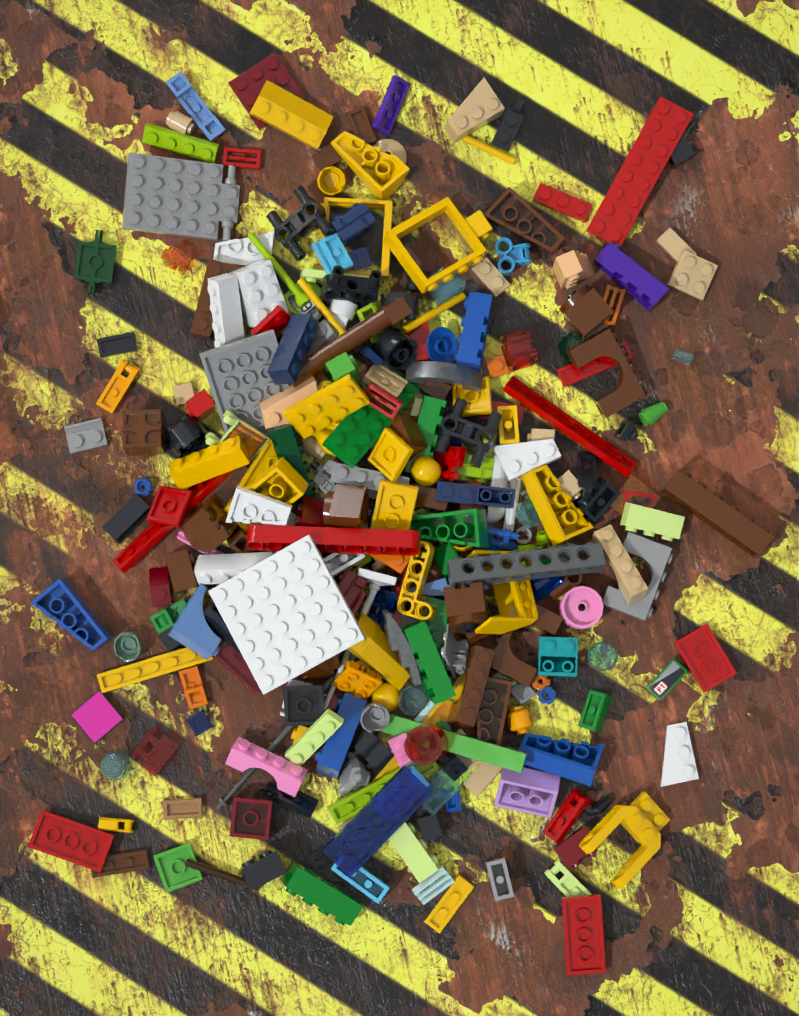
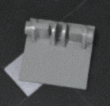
M447 624V630L443 635L445 643L444 647L441 648V655L446 660L447 670L455 678L456 673L463 674L466 671L470 644L466 639L456 641L453 632L450 630V625Z

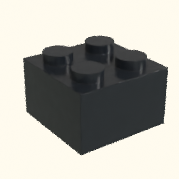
M324 685L283 687L285 726L313 725L325 712Z
M268 850L258 855L260 859L255 862L253 859H250L241 864L242 868L239 869V872L249 891H253L287 873L277 851L271 852V850Z

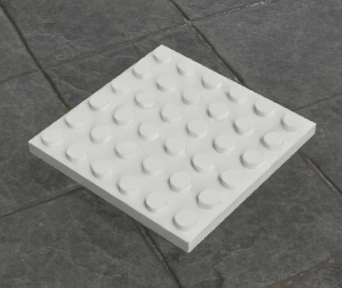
M311 535L303 537L208 591L263 695L366 639Z

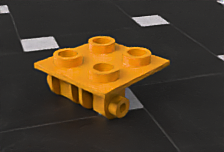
M347 660L344 665L346 668L331 685L366 700L383 681H381L382 676L378 672L369 670L368 667L364 670V665L360 666L359 663L353 660Z

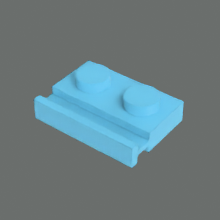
M337 233L312 243V248L326 275L331 274L335 266L343 267L344 272L354 267Z

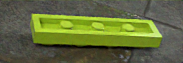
M146 123L142 143L209 163L216 162L219 148L217 143L150 123Z

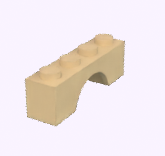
M611 524L595 531L591 542L602 543L604 558L611 565L618 581L619 590L627 604L630 605L645 598L648 587Z

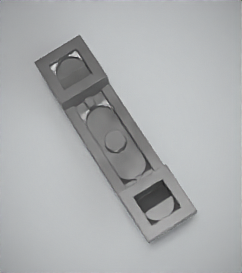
M418 361L413 362L406 369L405 380L424 384L425 380L462 385L463 390L481 392L483 374L458 364Z

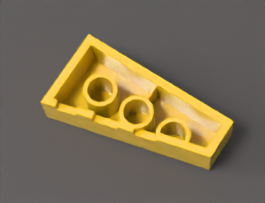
M546 464L520 477L553 546L594 528L590 522L587 523L584 519L582 511L579 508L577 509L571 502L572 498L569 494L561 489L560 482Z

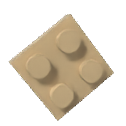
M682 250L667 285L696 299L703 300L718 265L686 250Z

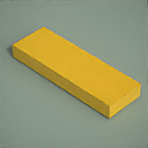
M458 875L424 922L440 934L475 886Z

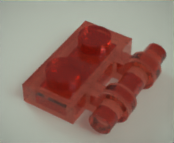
M153 726L149 732L146 731L141 743L134 747V752L130 758L137 761L140 756L143 757L144 760L140 766L156 777L179 745L165 734L160 739H157L155 736L159 730ZM152 742L155 746L148 754L145 749Z

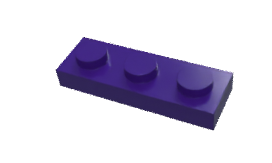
M393 75L372 125L374 129L388 136L391 133L410 87V83L397 75Z

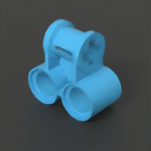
M506 237L498 239L495 245V253L501 259L498 262L497 270L503 276H509L513 273L516 265L532 264L533 259H531L530 255L531 244L523 243L512 246L510 239ZM500 244H506L509 247V249L505 252L500 251L498 246ZM508 262L511 265V269L504 270L501 264Z

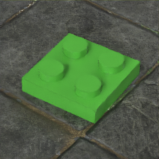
M190 842L153 856L166 893L203 879L201 871L185 866L187 859L197 862Z

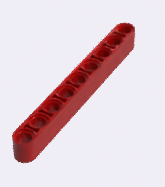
M250 525L248 527L246 546L252 550L280 551L303 537L311 535L320 553L415 556L420 553L421 534L414 530Z

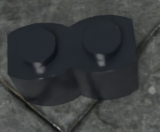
M366 730L351 743L353 746L351 751L358 758L362 755L367 760L364 764L372 772L374 769L379 771L394 756L373 733Z

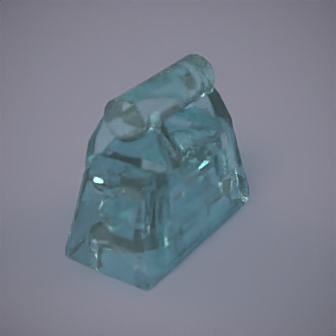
M443 266L440 267L433 274L427 277V279L441 272L445 268ZM454 275V278L448 283L442 282L437 289L431 290V297L436 307L466 288V282L457 275Z

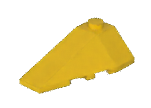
M346 131L330 142L338 154L379 200H386L391 196L410 171L397 156L387 154L381 151V148L373 147Z
M362 613L356 621L366 639L347 650L372 670L378 672L382 678L400 691L409 679L410 673L407 668H403L400 665L399 656L396 651H392L389 648L388 639L379 625Z

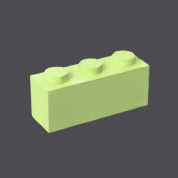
M625 502L620 525L626 526L625 530L637 532V529L644 531V535L654 537L655 534L662 535L661 539L672 541L673 538L680 539L685 517Z
M403 822L402 825L388 834L387 838L418 882L421 883L439 870L437 867L439 862L433 854L429 856L425 849L428 847L423 839L418 840L414 835L417 831L411 822L408 824Z

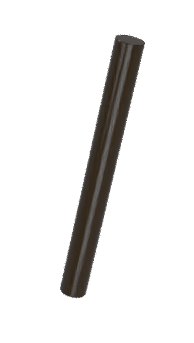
M187 859L185 863L186 867L246 886L241 876Z

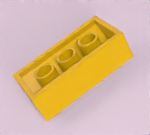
M266 80L249 113L314 150H317L334 117Z

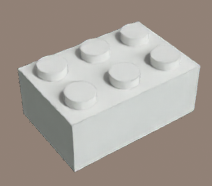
M260 260L229 272V274L238 277L241 309L248 327H256L278 305L288 312L271 260Z

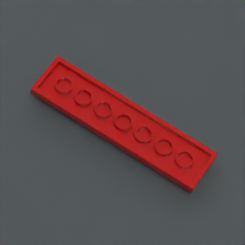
M661 96L659 97L586 230L588 233L607 243H615L621 248L693 118V113Z

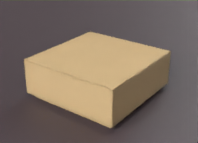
M191 382L173 387L177 406L186 404V401L195 395Z

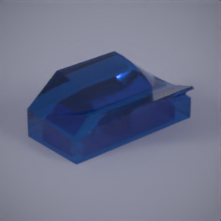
M562 576L530 580L535 603L563 584Z

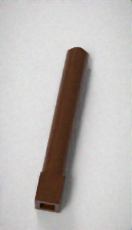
M403 296L393 299L374 314L307 356L296 383L288 384V386L293 385L294 388L326 368L325 363L345 352H351L384 329L411 314L412 311Z

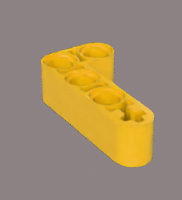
M420 541V553L410 557L397 603L400 613L420 620H431L437 613L436 607L433 604L421 600L435 550L434 546L429 542ZM421 547L427 549V552L423 553ZM418 557L425 559V561L417 559ZM420 563L422 565V571L419 574H417L415 572V566ZM412 582H415L417 589L412 593L409 587ZM407 601H410L412 605L409 611H406L404 608V604ZM425 606H427L430 610V613L427 617H425L422 613V610Z

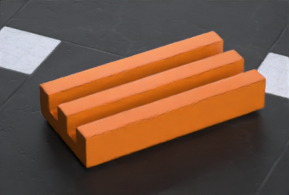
M608 284L603 299L606 302L609 291H613L609 304L611 308L613 307L617 292L621 293L612 321H608L609 317L604 321V324L614 327L626 290Z

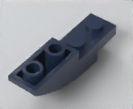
M437 481L435 501L513 509L515 489Z

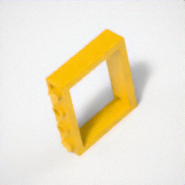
M324 197V203H320L325 208L328 222L330 207L350 208L355 203L360 205L364 202L368 209L384 210L383 239L386 232L392 226L393 201ZM383 240L381 279H389L390 248ZM317 259V270L324 271L321 263ZM347 270L344 273L370 276L371 271Z
M449 197L444 198L386 232L383 239L422 294L427 291H434L442 282L448 283L458 273L460 275L465 273L469 266L473 264L475 266L484 260L487 252ZM446 213L474 252L427 279L399 239Z

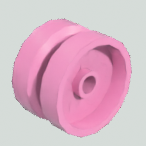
M574 587L565 593L560 600V616L564 618V623L571 628L579 630L589 628L596 624L602 616V598L590 587ZM579 604L585 606V610L580 611L578 609Z

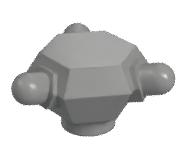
M353 752L348 753V761L343 765L340 775L341 786L338 788V793L341 795L367 785L370 780V772L366 771L365 766Z

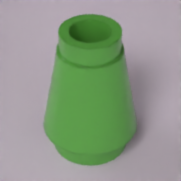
M664 402L642 409L638 415L645 426H652L668 412V408Z

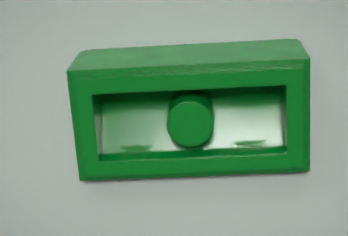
M448 542L437 548L436 562L448 585H450L447 571L448 560L459 557L453 544Z
M590 689L578 726L601 733L612 696Z

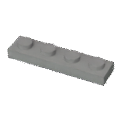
M334 462L330 482L366 486L367 490L378 492L380 480H390L379 471L360 467L352 469L348 465ZM399 476L396 482L409 485L410 478Z

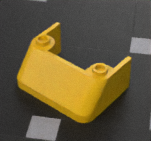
M474 550L466 558H470L473 555L489 556L496 552L507 554L510 551ZM525 561L521 562V564L526 567ZM509 564L502 565L505 569L511 568ZM490 566L483 567L486 571L492 570ZM530 580L492 584L500 615H495L486 620L475 629V634H504L534 623L538 619V612Z

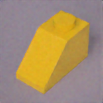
M517 405L497 407L498 413L502 414L498 425L500 445L519 443Z

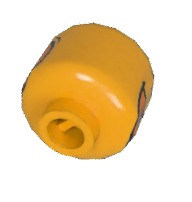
M524 705L510 708V712L506 714L509 730L512 732L517 731V735L527 733L528 728L533 726L530 709L525 708Z

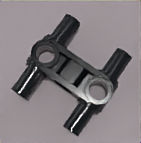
M298 186L293 193L302 205L284 222L274 210L269 212L266 218L274 227L276 241L280 242L284 248L289 249L297 261H301L306 257V253L298 243L301 238L316 225L324 236L331 235L334 229L326 219L325 208L315 198L310 197L303 186Z
M335 266L331 274L323 277L320 300L326 307L330 306L332 299L357 302L358 309L369 305V303H374L378 300L379 282L382 274L379 270H373L369 278L344 275L343 267Z
M457 397L451 413L448 412L441 421L440 438L434 450L445 455L449 443L453 439L475 448L469 464L480 468L486 453H489L495 446L496 430L502 414L492 411L486 426H480L464 420L461 416L467 401ZM449 423H455L453 429H446ZM485 436L491 437L488 443H482V438Z

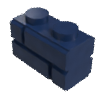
M364 202L360 205L355 203L349 208L350 211L345 215L340 213L333 218L332 227L344 245L376 225V219Z

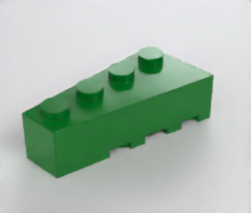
M424 395L419 418L416 422L427 448L406 463L404 467L406 469L405 474L411 475L410 466L417 457L428 455L433 458L446 407L445 400Z
M418 620L401 627L416 660L420 678L428 698L434 704L456 696L453 689V681L445 670L447 669L446 663L443 658H440L438 653L440 651L438 643L432 639L431 633H433L430 623Z

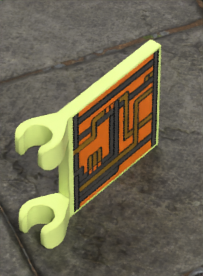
M227 410L223 414V421L232 426L221 439L214 433L208 432L205 436V442L211 446L226 441L229 438L240 436L249 450V459L251 461L269 440V436L240 420L231 411Z

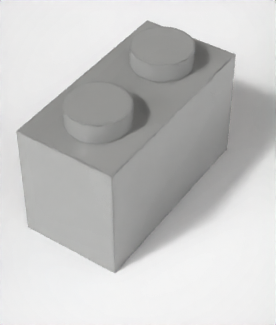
M501 857L485 861L494 900L499 901L514 897L505 858Z

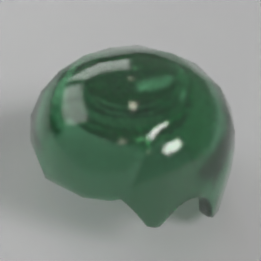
M577 333L565 334L559 339L557 353L563 360L571 361L566 350L584 341V338Z

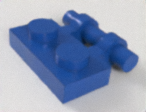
M488 525L489 548L476 547V550L514 551L516 543L509 542V540H517L519 532H513L507 528L505 530L497 529L494 526ZM492 536H498V537H504V538H503V540H498V539H493Z

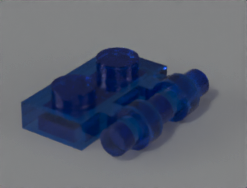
M380 588L367 616L378 625H385L383 610L387 609L389 613L394 614L400 595Z

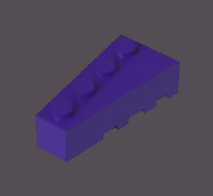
M609 242L593 261L597 267L621 288L625 289L629 295L649 312L652 311L669 290L668 287L652 276L647 270L638 265L632 257L625 255L622 249L615 243L611 244Z

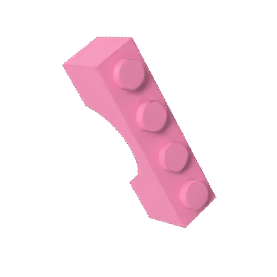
M239 736L231 748L225 763L241 772L249 768L266 770L275 778L277 789L293 797H296L308 771L300 765Z

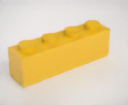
M236 436L169 462L170 476L179 489H185L250 464L249 450L240 436Z

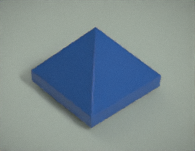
M459 791L445 792L447 812L461 811L462 797Z

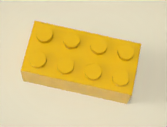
M281 457L244 488L291 505L304 495L309 484ZM233 497L229 499L228 503L224 508L227 514L229 512ZM236 522L246 533H248L250 525H266L250 522V524Z

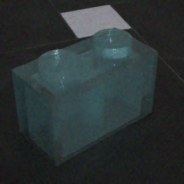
M441 770L428 782L430 784L428 790L423 795H418L415 798L432 816L460 789Z

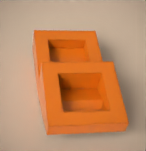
M194 665L179 670L189 709L208 704L198 666Z

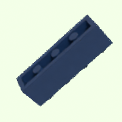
M311 313L291 315L267 371L275 385L296 383L319 330L318 322Z

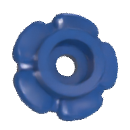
M148 478L138 479L134 484L135 493L143 497L148 496L149 492L153 490V484L150 483Z
M551 686L545 687L541 691L538 690V700L543 704H551L556 697V691Z

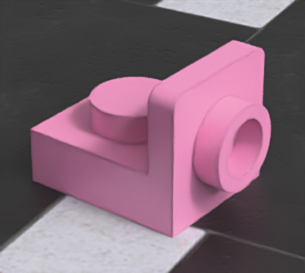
M406 733L388 740L400 768L418 760Z

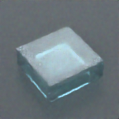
M676 349L672 358L690 365L694 356Z

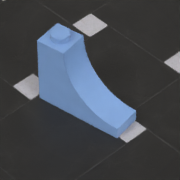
M200 584L193 592L168 636L207 660L211 656H216L221 648L218 646L221 639L213 633L205 620L203 598L207 587Z

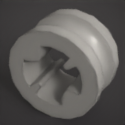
M520 527L516 532L520 531L523 533L526 531L528 539L519 540L518 538L516 542L524 545L531 540L532 533L527 527Z

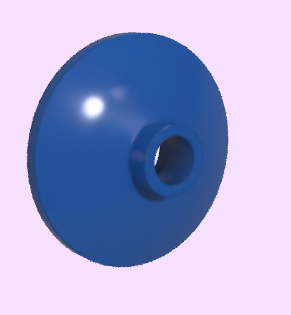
M438 327L429 334L426 347L432 361L451 363L458 350L457 339L454 333L448 328Z

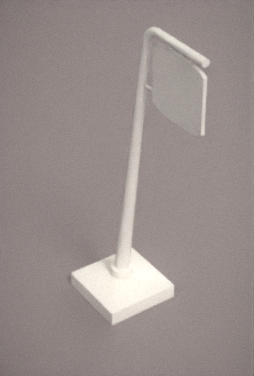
M359 568L357 576L370 583V591L360 615L362 613L368 614L377 591L380 590L381 586L396 585L397 577ZM347 649L340 663L341 668H338L334 680L344 670L345 662L351 654ZM290 680L288 681L287 686H301L314 684L305 683L304 681ZM333 685L328 695H325L327 696L324 703L325 711L336 688Z

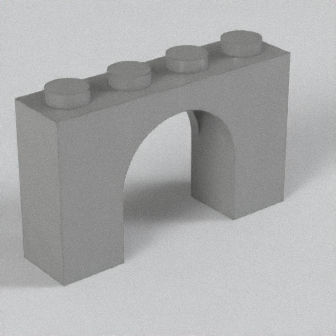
M628 532L623 542L624 548L629 555L643 560L650 570L651 578L647 586V594L645 598L628 605L620 590L608 586L602 602L603 606L645 621L646 617L650 618L652 614V601L658 598L660 590L657 588L659 582H663L667 572L664 569L666 564H670L673 553H670L672 548Z

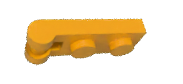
M123 359L96 405L114 414L132 382L139 374L140 368L129 365V362ZM124 371L130 373L127 378L122 375Z

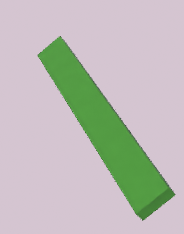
M391 713L389 724L381 731L394 736L406 733L411 741L519 773L523 772L527 753Z

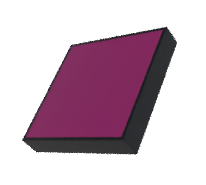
M98 690L70 714L94 744L124 720L101 690Z

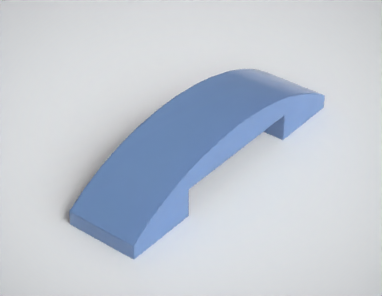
M181 71L166 82L177 100L210 142L226 131Z

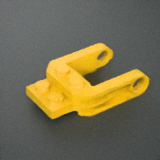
M642 791L630 805H615L580 842L579 847L585 854L593 852L620 823L641 846L619 868L620 871L611 880L612 884L617 889H620L660 849L661 834L659 831L670 819L651 797Z

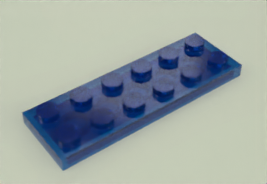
M404 765L326 844L322 851L351 877L431 796L432 791Z

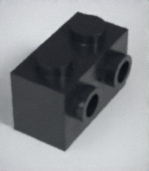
M600 477L597 481L596 489L592 488L591 498H584L582 494L575 506L589 519L596 522L621 493L608 481Z

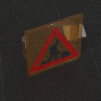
M631 474L618 491L621 494L610 506L622 515L625 502L653 509L661 497Z

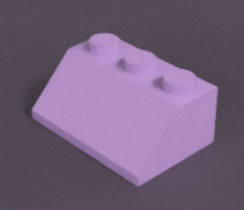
M502 768L494 806L551 818L558 795L560 776L529 768H524L522 773Z

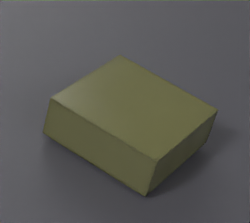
M415 391L410 407V415L415 417L418 416L423 402V395L420 392Z

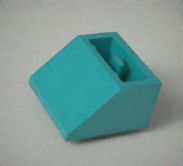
M539 636L537 654L538 675L577 677L578 638Z

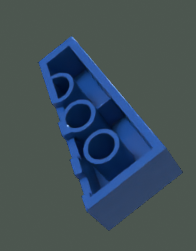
M470 291L469 297H465L464 308L467 309L466 315H462L461 326L463 330L462 334L459 333L458 345L460 346L459 351L455 355V363L481 373L493 295Z

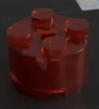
M521 329L500 336V341L504 340V346H501V350L507 367H512L510 372L534 366L535 360L538 359V354L535 348L532 349V335L529 330Z
M424 724L412 729L408 733L404 749L410 760L419 765H429L440 760L447 753L448 739L440 726ZM425 742H428V745H429V746H426V747H425V746H424V743H425Z

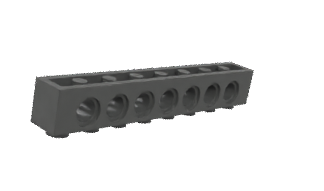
M588 542L585 545L578 546L577 544H569L566 547L560 548L558 546H550L543 550L532 548L525 552L514 550L507 554L496 552L489 556L473 555L470 558L463 559L462 557H454L448 560L447 571L450 586L461 588V584L469 587L470 583L481 581L483 585L602 572L606 563L602 543ZM579 555H585L588 559L582 560L579 558ZM565 557V558H567L569 561H568V562H562L559 558ZM546 559L549 561V564H543L540 560ZM526 561L530 563V566L525 567L521 562ZM509 564L511 568L505 569L502 565ZM490 566L492 570L486 571L483 567ZM470 568L473 572L466 573L463 569Z

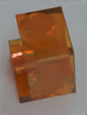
M171 245L161 255V259L167 263L166 266L175 271L178 268L181 275L185 274L192 260L191 255Z

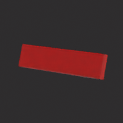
M627 341L619 343V347L622 346L627 354L626 360L634 359ZM601 356L580 368H575L572 363L557 369L556 372L563 388L617 365L611 358Z

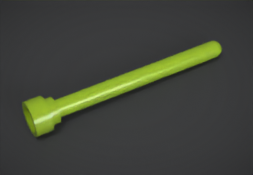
M250 233L248 235L249 240L266 260H271L274 271L295 295V303L299 308L306 306L311 299L304 291H300L254 233Z

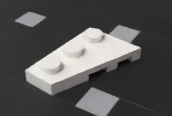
M274 231L256 235L272 255ZM248 237L215 243L213 260L242 267L260 260H266Z
M553 439L493 447L509 482L533 469L561 458V454Z
M237 486L225 523L242 522L250 524V522L266 525H286L292 505Z
M687 722L667 725L660 787L699 779Z

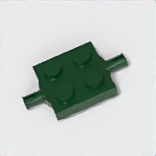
M95 230L94 241L78 242L74 279L88 282L87 294L95 295L96 284L113 283L117 246L102 242L104 232L102 230L100 232Z

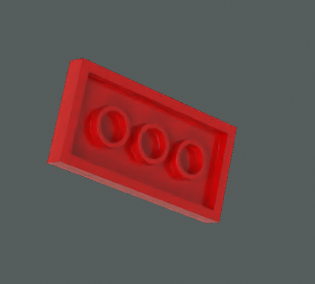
M42 810L28 847L102 873L115 836Z
M601 895L561 897L567 976L606 973Z

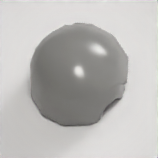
M379 702L368 704L362 710L360 717L361 725L370 733L382 731L390 722L388 708Z

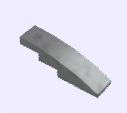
M384 609L383 615L389 648L392 651L398 650L400 665L403 668H409L410 679L413 685L422 684L418 666L408 641L387 609Z

